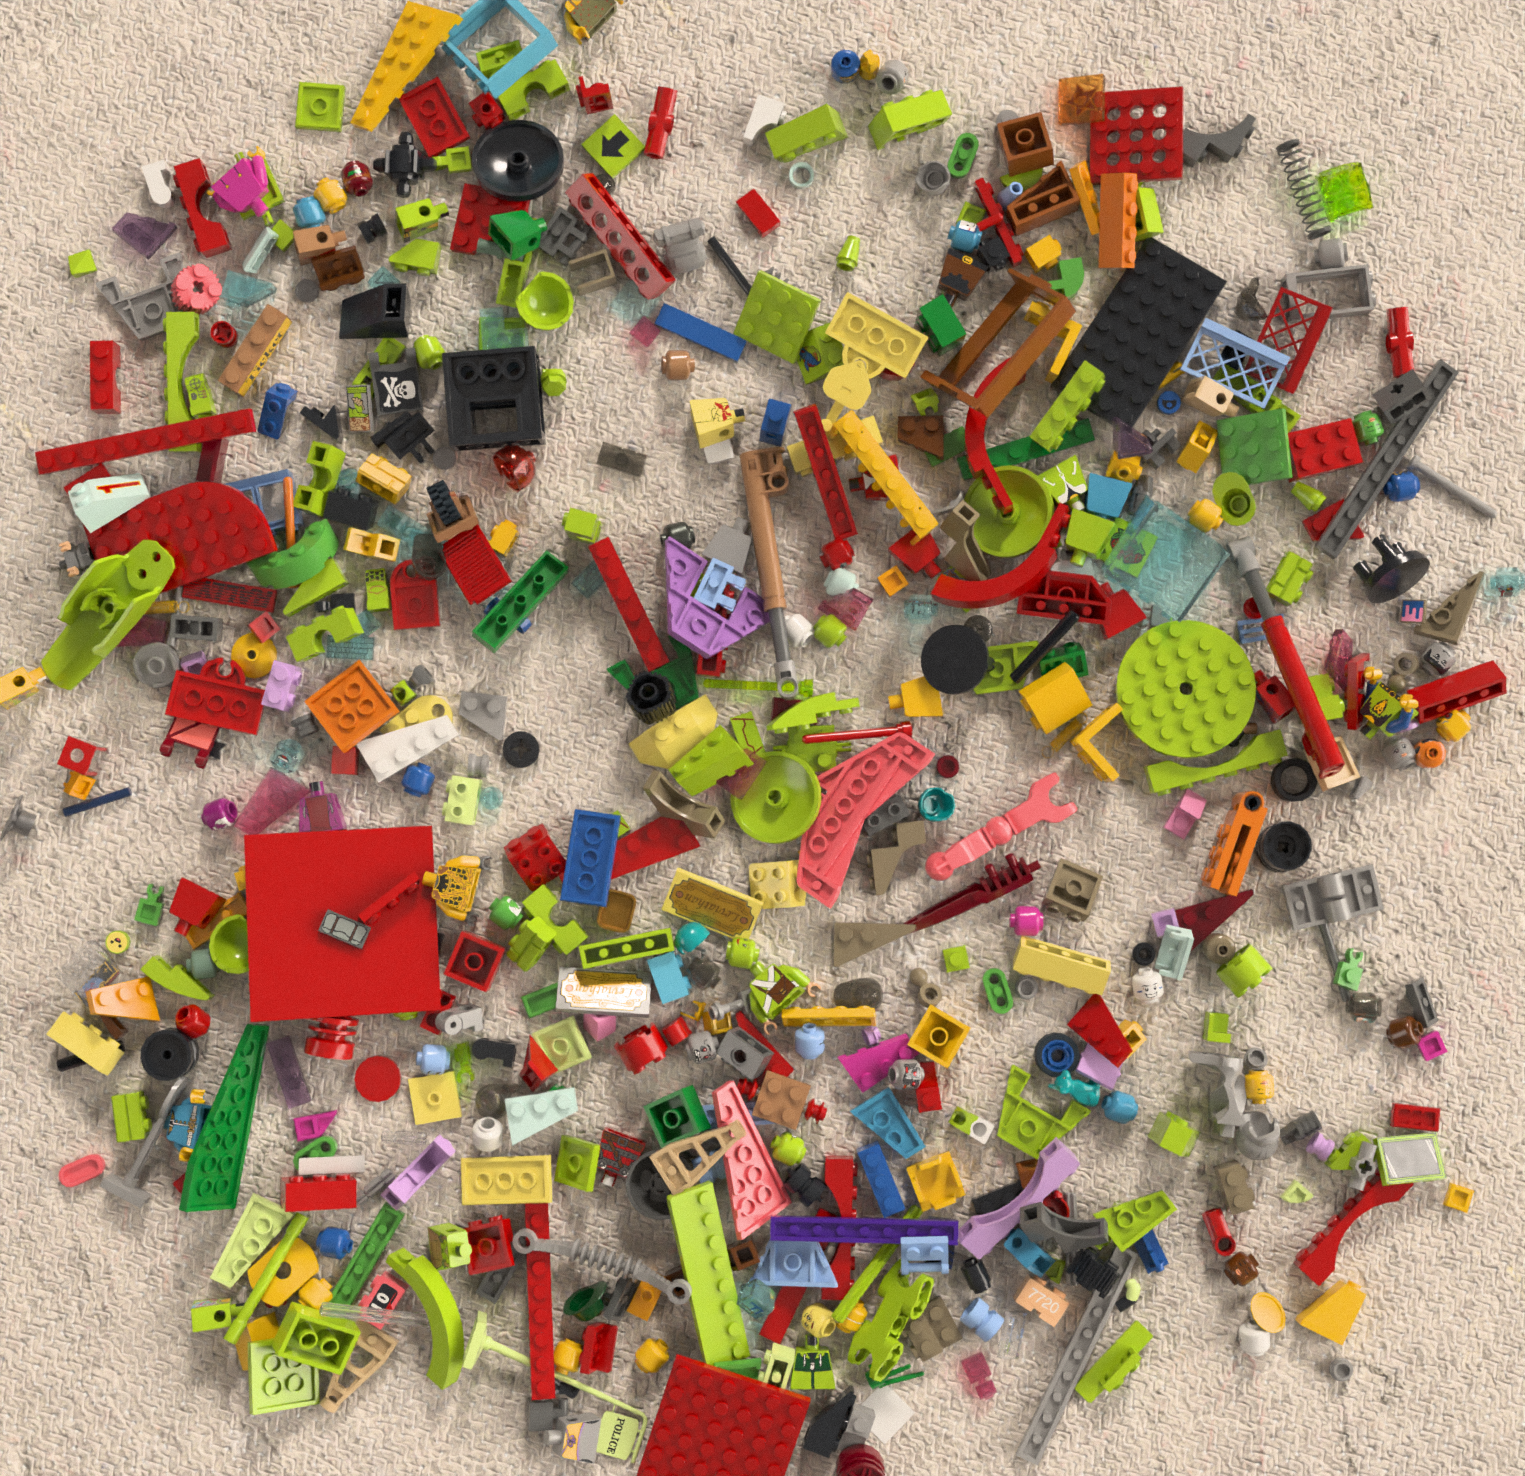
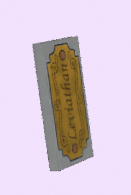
M560 967L556 1012L649 1018L652 974L651 972Z

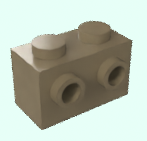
M1236 1160L1213 1166L1226 1211L1231 1215L1254 1209L1253 1201H1256L1252 1188H1248L1245 1180L1249 1178L1246 1167L1244 1165L1241 1166V1163Z

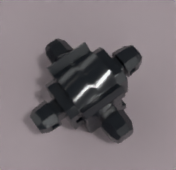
M401 132L398 141L400 145H393L392 150H385V158L375 159L373 161V169L379 173L386 174L391 181L397 184L396 192L399 197L408 198L411 194L410 185H417L418 179L424 180L425 172L435 171L437 169V161L432 157H425L414 146L413 136L410 132Z

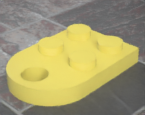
M434 695L421 696L379 731L382 734H386L438 718L432 712L433 707L437 704L444 706L445 713L443 716L448 715L452 723L453 712L449 704L442 698Z

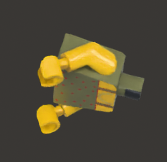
M568 0L564 4V21L568 33L581 45L583 37L589 41L618 11L617 5L614 0ZM616 0L620 5L624 3L623 0Z

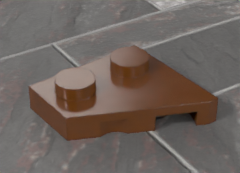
M944 415L898 416V441L906 445H912L921 452L926 451L933 454L939 460H944Z

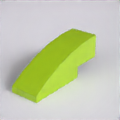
M160 955L152 956L140 969L161 986L178 994L200 1000H210L215 996L203 983L194 979L191 972L187 973V968L183 964L172 968Z

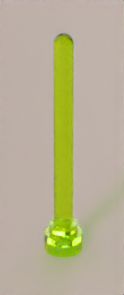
M705 679L703 681L705 688L778 691L777 682ZM813 679L799 681V695L813 697ZM787 683L782 687L783 692H793L795 689L791 683Z

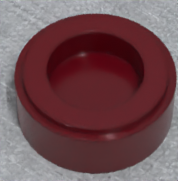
M943 756L936 763V771L943 778H952L959 771V762L953 756Z

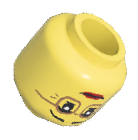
M822 1303L811 1304L802 1313V1326L816 1338L831 1335L835 1330L836 1322L832 1318L833 1312Z

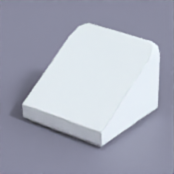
M730 439L704 448L708 464H718L735 458Z

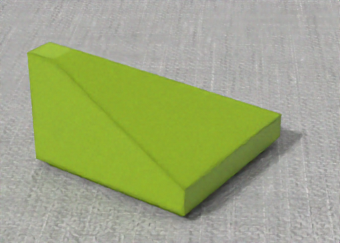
M90 249L68 256L70 272L75 278L97 271Z

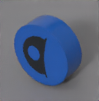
M1165 391L1158 397L1156 404L1162 414L1171 415L1179 409L1181 400L1177 393Z

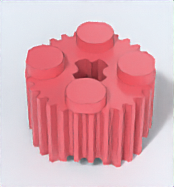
M193 264L191 267L183 268L171 284V292H173L171 294L173 297L172 302L176 303L174 306H178V310L182 309L183 312H195L199 315L207 313L217 303L222 292L221 283H218L219 278H216L217 275H213V271H209V268L203 264L195 266ZM193 287H196L199 290V292L197 291L196 293H194L192 290Z

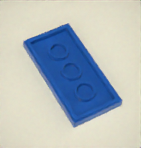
M575 809L560 901L607 907L621 821L620 815Z

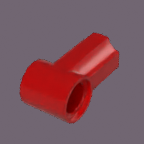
M1213 1208L1202 1213L1201 1215L1212 1241L1213 1249L1222 1256L1233 1254L1236 1244L1231 1236L1221 1208ZM1223 1238L1228 1239V1248L1220 1250L1218 1242Z

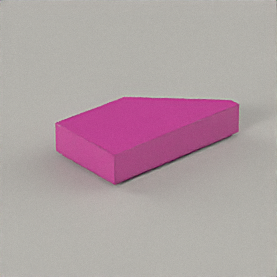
M337 1110L294 1118L297 1142L321 1137L336 1116Z

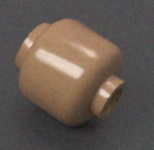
M668 350L665 356L661 358V372L665 374L668 380H687L690 372L695 371V360L690 358V354L686 350Z

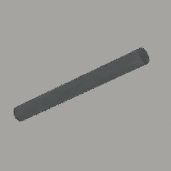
M1328 923L1318 926L1335 976L1340 960ZM1338 986L1343 1002L1352 1000L1350 991Z

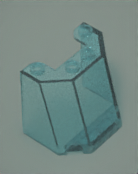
M1146 494L1101 568L1106 573L1104 577L1113 584L1120 582L1119 584L1130 592L1134 589L1139 593L1138 597L1149 604L1152 601L1157 604L1162 610L1160 614L1171 622L1173 619L1181 622L1229 557L1230 553L1220 543L1190 524L1188 520Z

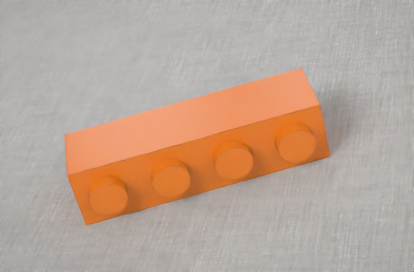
M1101 174L1098 268H1134L1136 260L1135 238L1137 235V174Z

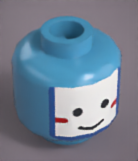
M959 220L956 227L951 225L947 239L951 240L952 249L972 253L974 249L978 250L983 232H979L976 224Z

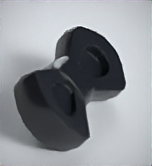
M555 1378V1395L565 1394L571 1399L578 1395L580 1389L565 1382H559Z

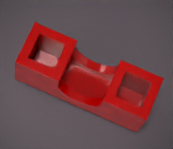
M113 340L90 341V409L97 414H121V391L118 390L116 384V369H121L120 345Z

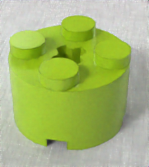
M1249 943L1236 951L1231 961L1222 964L1217 969L1216 974L1230 991L1239 998L1248 990V987L1254 989L1262 982L1260 976L1263 977L1268 974L1272 967L1255 947Z

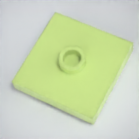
M574 1015L531 1034L536 1043L558 1069L556 1073L592 1058Z

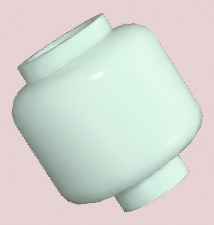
M837 568L834 571L830 570L824 583L826 593L841 601H846L849 596L854 597L859 587V584L855 583L856 575L842 568Z

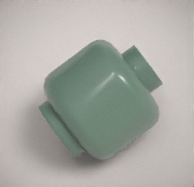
M209 948L193 950L191 958L186 959L187 973L192 972L196 980L215 978L217 972L221 971L212 960Z

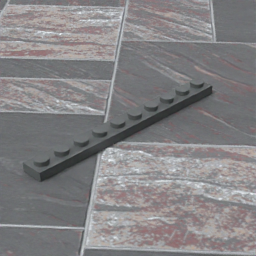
M1441 359L1438 360L1423 381L1432 399L1396 422L1315 544L1316 548L1330 558H1337L1459 372Z

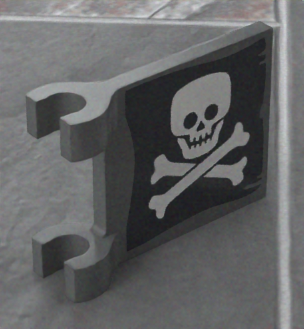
M405 348L406 362L386 365L379 364L378 352L368 353L377 415L400 413L406 410H423L415 348Z

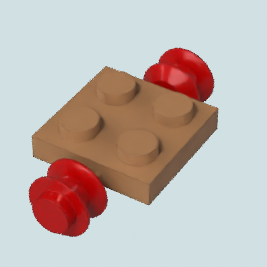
M766 1070L761 1088L758 1087L756 1078L750 1082L745 1077L744 1079L739 1078L736 1086L740 1095H747L748 1101L754 1098L756 1094L757 1099L752 1111L753 1116L794 1130L797 1128L802 1112L806 1121L814 1118L816 1124H818L819 1120H824L827 1112L824 1102L817 1105L813 1098L808 1103H805L811 1085Z

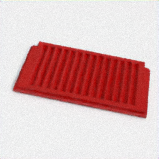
M478 524L470 530L458 533L442 544L444 548L439 550L441 557L469 605H473L475 602L477 605L512 582Z

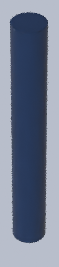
M130 787L74 804L63 808V814L67 817L132 796V791Z

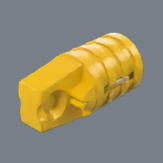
M871 49L863 53L860 58L859 75L865 80H873L879 71V56L874 54Z

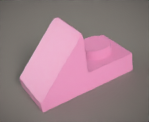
M1187 788L1163 828L1181 839H1185L1194 822L1200 819L1207 800Z

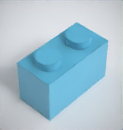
M670 951L647 960L662 1004L689 995L688 989H691L692 986L688 975L683 976L681 967L684 964L680 953L675 954V951Z

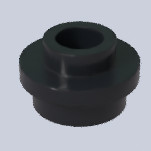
M1138 943L1132 950L1133 960L1139 965H1149L1155 959V949L1149 943ZM1143 949L1147 951L1145 958H1141L1139 955Z

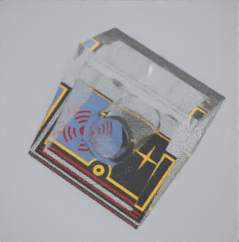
M90 940L84 943L55 976L89 1007L85 991L110 986L121 974V971L113 957L96 940Z

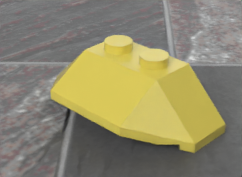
M705 694L677 710L674 714L668 716L667 719H663V721L652 726L628 744L640 763L670 769L715 729L718 713Z

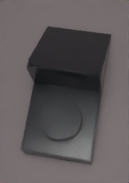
M333 405L325 417V414L314 406L311 410L306 406L303 407L300 412L302 416L336 441L342 443L343 433L340 412L336 405Z

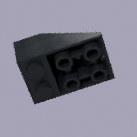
M407 283L382 284L342 300L339 339L408 338L411 299Z

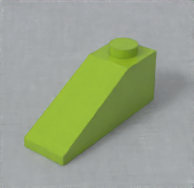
M328 558L324 562L325 568L312 578L302 582L284 608L283 613L285 616L291 617L313 605L314 602L320 601L349 584L334 558Z

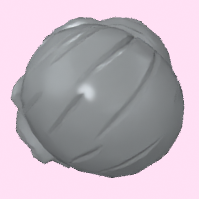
M1244 1112L1241 1116L1242 1125L1238 1126L1236 1134V1144L1239 1151L1251 1160L1268 1159L1275 1153L1278 1147L1280 1135L1278 1119L1273 1118V1122H1271L1268 1115L1262 1112Z

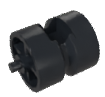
M803 1162L793 1170L790 1168L786 1170L789 1174L783 1186L789 1192H798V1199L805 1207L810 1206L816 1200L819 1202L823 1200L821 1193L827 1184L820 1178H811V1171Z

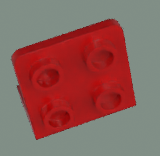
M543 823L530 828L527 833L511 840L504 847L508 860L531 891L537 890L541 885L547 884L565 871L566 860L552 841Z

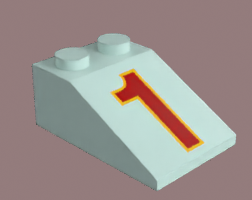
M140 473L91 479L74 485L68 491L75 514L90 533L140 504L145 499L150 498Z

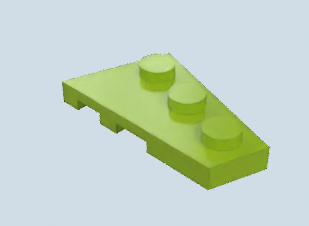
M1158 1190L1092 1213V1215L1096 1219L1105 1218L1108 1223L1109 1237L1119 1250L1123 1252L1175 1212L1177 1208L1163 1190Z

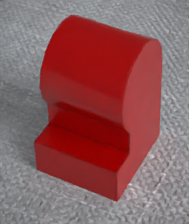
M682 1016L665 1025L661 1030L672 1047L692 1034L691 1029Z

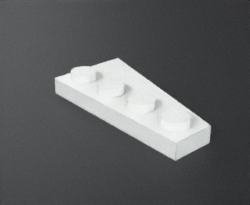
M448 715L360 741L356 745L376 779L381 783L459 736V733Z

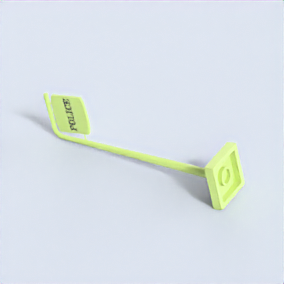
M478 1310L464 1352L463 1367L472 1370L482 1350L488 1351L489 1349L530 1367L529 1357L492 1340V1337L486 1336L487 1313ZM554 1370L556 1379L614 1404L612 1412L605 1411L601 1418L596 1452L626 1460L630 1452H632L631 1463H635L647 1427V1416L638 1409ZM615 1405L641 1416L643 1419L641 1430H638V1419L614 1413ZM637 1432H639L640 1434L635 1449L632 1450Z

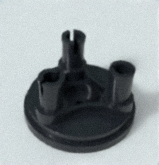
M1381 534L1379 535L1381 540L1378 536L1375 537L1372 545L1375 546L1382 556L1383 564L1373 572L1367 562L1362 560L1354 565L1353 570L1362 580V586L1366 591L1365 594L1369 601L1372 603H1383L1402 595L1416 585L1429 569L1430 561L1428 558L1416 550L1406 551L1401 542L1391 545L1386 536Z
M948 625L938 629L928 638L921 653V668L924 677L932 687L946 694L958 695L971 691L983 680L986 672H990L995 668L992 663L995 664V661L989 657V651L984 639L975 630L963 625Z

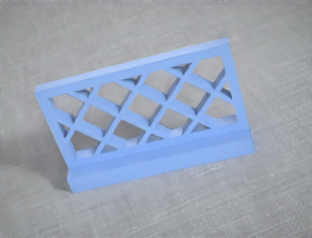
M1205 318L1180 370L1196 378L1204 376L1200 372L1205 371L1207 377L1211 379L1209 369L1221 365L1225 378L1213 381L1233 392V395L1264 409L1290 357ZM1203 334L1212 338L1213 348L1205 351L1201 350L1199 341ZM1216 340L1223 344L1218 346ZM1225 346L1233 348L1235 357L1223 361L1219 348ZM1196 347H1197L1199 353H1196V354L1193 355V353H1194V351H1195V349H1196ZM1216 350L1220 363L1207 367L1203 354ZM1237 350L1240 351V352H1242V353H1244V354L1238 355ZM1249 355L1254 358L1256 367L1244 371L1240 358ZM1200 356L1204 366L1203 369L1194 371L1187 367L1191 358ZM1237 360L1241 372L1228 377L1224 364ZM1258 360L1264 362L1265 364L1259 365ZM1270 365L1278 369L1274 378L1265 381L1261 368ZM1258 370L1262 382L1249 387L1245 374ZM1242 375L1246 388L1237 391L1232 388L1229 379ZM1226 381L1228 386L1222 384L1221 382ZM1272 382L1268 389L1266 383ZM1263 385L1266 393L1263 401L1260 402L1254 399L1250 389ZM1247 391L1248 395H1245L1241 392Z

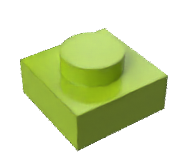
M965 945L942 949L947 973L970 968Z

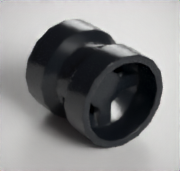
M378 213L371 216V219L368 221L363 220L357 223L368 244L374 242L376 237H383L388 234Z

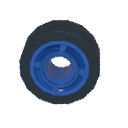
M1053 1032L1046 1034L1035 1046L1034 1058L1036 1065L1043 1073L1050 1077L1057 1078L1062 1074V1070H1068L1071 1074L1079 1063L1080 1053L1078 1046L1070 1037L1063 1033ZM1055 1049H1061L1063 1053L1062 1058L1058 1061H1053L1051 1058V1053Z

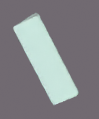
M265 226L242 263L245 272L257 273L279 238L277 233Z

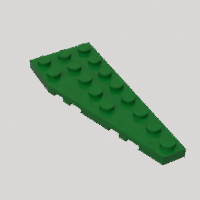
M247 1024L188 1161L179 1206L180 1211L196 1212L236 1208L270 1027L268 1025Z

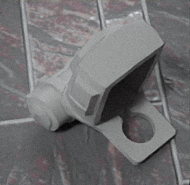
M700 217L687 219L688 221L662 226L654 230V243L659 248H665L663 252L665 264L672 274L690 272L705 265V260L707 259L705 247L702 241H699V236L705 233V224Z

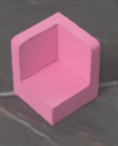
M584 1014L583 1028L598 1042L615 1032L616 1016Z

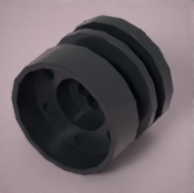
M1291 821L1279 822L1264 829L1259 834L1255 844V852L1260 864L1273 872H1287L1302 866L1309 859L1312 851L1311 838L1308 832L1301 825ZM1280 844L1285 846L1282 852L1277 851Z

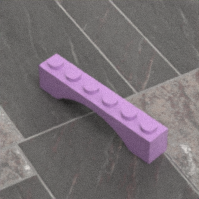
M1055 1137L1039 1153L1034 1175L1020 1195L996 1211L972 1216L958 1229L960 1243L979 1260L984 1255L989 1254L993 1246L1001 1239L1006 1238L1010 1230L1020 1223V1207L1043 1202L1046 1196L1059 1188L1064 1179L1075 1173L1080 1165L1075 1154Z

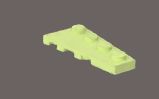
M253 1193L210 1279L231 1288L295 1215V1212H285L281 1205Z

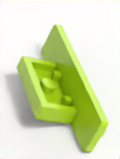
M1135 1320L1079 1379L1074 1389L1088 1403H1092L1104 1389L1109 1393L1113 1389L1117 1390L1123 1384V1378L1129 1372L1133 1373L1139 1367V1361L1142 1358L1138 1353L1153 1338V1335L1138 1320Z

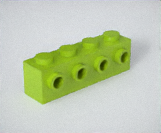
M1085 360L1029 437L1048 452H1051L1053 449L1056 450L1064 440L1062 436L1066 430L1070 431L1076 424V417L1079 412H1084L1090 405V397L1094 392L1098 393L1105 384L1104 373Z

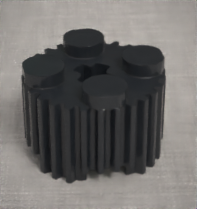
M646 671L643 673L639 672L638 676L634 675L633 683L629 684L630 688H627L628 693H626L625 697L634 715L639 720L641 719L643 723L650 725L654 721L658 723L659 720L663 721V718L667 719L668 715L674 714L676 710L675 703H677L676 695L667 677L662 676L660 673L657 675L656 672L652 674V672Z
M1093 1247L1080 1249L1065 1272L1069 1275L1073 1272L1078 1277L1076 1280L1078 1284L1090 1292L1096 1289L1100 1292L1099 1297L1104 1299L1120 1277V1274L1117 1272L1119 1267L1109 1259L1105 1262L1099 1258L1100 1253Z

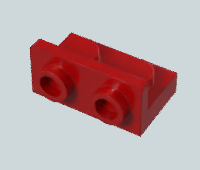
M583 76L578 77L580 84L576 85L580 106L581 108H586L587 115L614 109L608 83H595L586 88Z

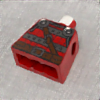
M605 1127L602 1133L597 1163L598 1168L605 1170L601 1182L614 1187L618 1175L627 1178L629 1169L639 1158L646 1142Z

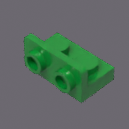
M1067 642L1061 647L1052 648L1039 662L1041 676L1064 662L1073 668L1078 678L1089 675L1085 651L1079 642Z

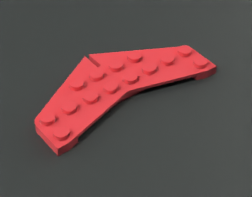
M898 732L817 776L820 786L827 790V793L823 794L821 792V805L816 820L802 835L797 872L798 886L831 909L839 896L865 819L925 768L935 756V753L908 735Z

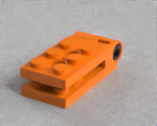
M1256 791L1239 792L1233 797V810H1228L1224 824H1220L1217 829L1216 837H1218L1216 846H1212L1208 858L1211 860L1208 868L1205 867L1202 871L1200 880L1203 882L1201 886L1219 890L1220 893L1237 897L1268 808L1264 807L1262 795Z

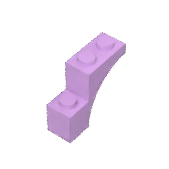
M439 1134L381 1193V1196L397 1211L456 1152L452 1144Z

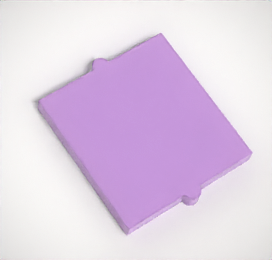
M1086 1043L1084 1051L1080 1054V1061L1076 1072L1112 1090L1117 1078L1121 1075L1120 1069L1122 1064L1117 1068L1089 1043Z

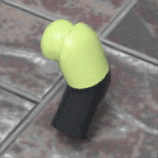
M1129 1279L1125 1282L1126 1295L1115 1303L1120 1313L1138 1301L1141 1287L1135 1279Z

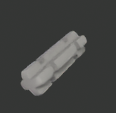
M387 1168L381 1173V1176H377L368 1183L364 1190L357 1192L356 1202L361 1206L369 1201V1197H374L386 1187V1184H390L395 1180V1174L392 1170Z

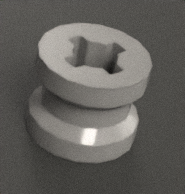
M470 753L468 758V776L479 774L482 777H487L489 755L476 756V754Z

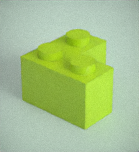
M1329 673L1309 676L1308 678L1326 720L1342 718L1345 706L1343 700L1339 698V694L1333 695L1332 693L1335 690L1333 678L1329 677Z

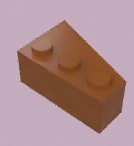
M1062 160L1048 174H1044L1035 185L1028 188L1007 206L1006 218L1012 227L1015 237L1078 211L1080 198Z

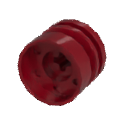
M854 1444L845 1448L838 1455L836 1460V1476H885L884 1460L880 1452L872 1446Z

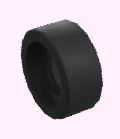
M1300 758L1285 759L1278 763L1270 777L1274 793L1282 800L1289 802L1303 801L1309 798L1315 791L1318 783L1310 763ZM1293 766L1301 768L1307 775L1306 787L1303 791L1295 794L1283 789L1280 779L1284 770Z

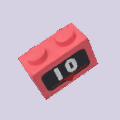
M387 1271L381 1276L377 1274L370 1285L373 1288L369 1296L365 1294L357 1306L361 1309L357 1316L381 1330L409 1285Z

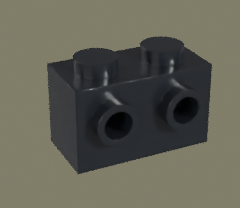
M338 486L328 493L323 517L368 530L374 526L379 501L372 499L373 496L370 494L359 493L358 495L351 493V489Z

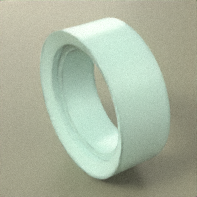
M798 162L790 168L789 181L793 187L805 189L812 184L814 171L809 164ZM799 168L806 169L810 174L809 180L803 184L795 182L793 179L795 170Z

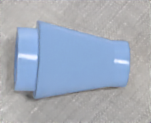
M1012 182L998 193L997 202L1000 203L1003 210H1007V206L1021 195L1023 191L1022 185L1018 182Z

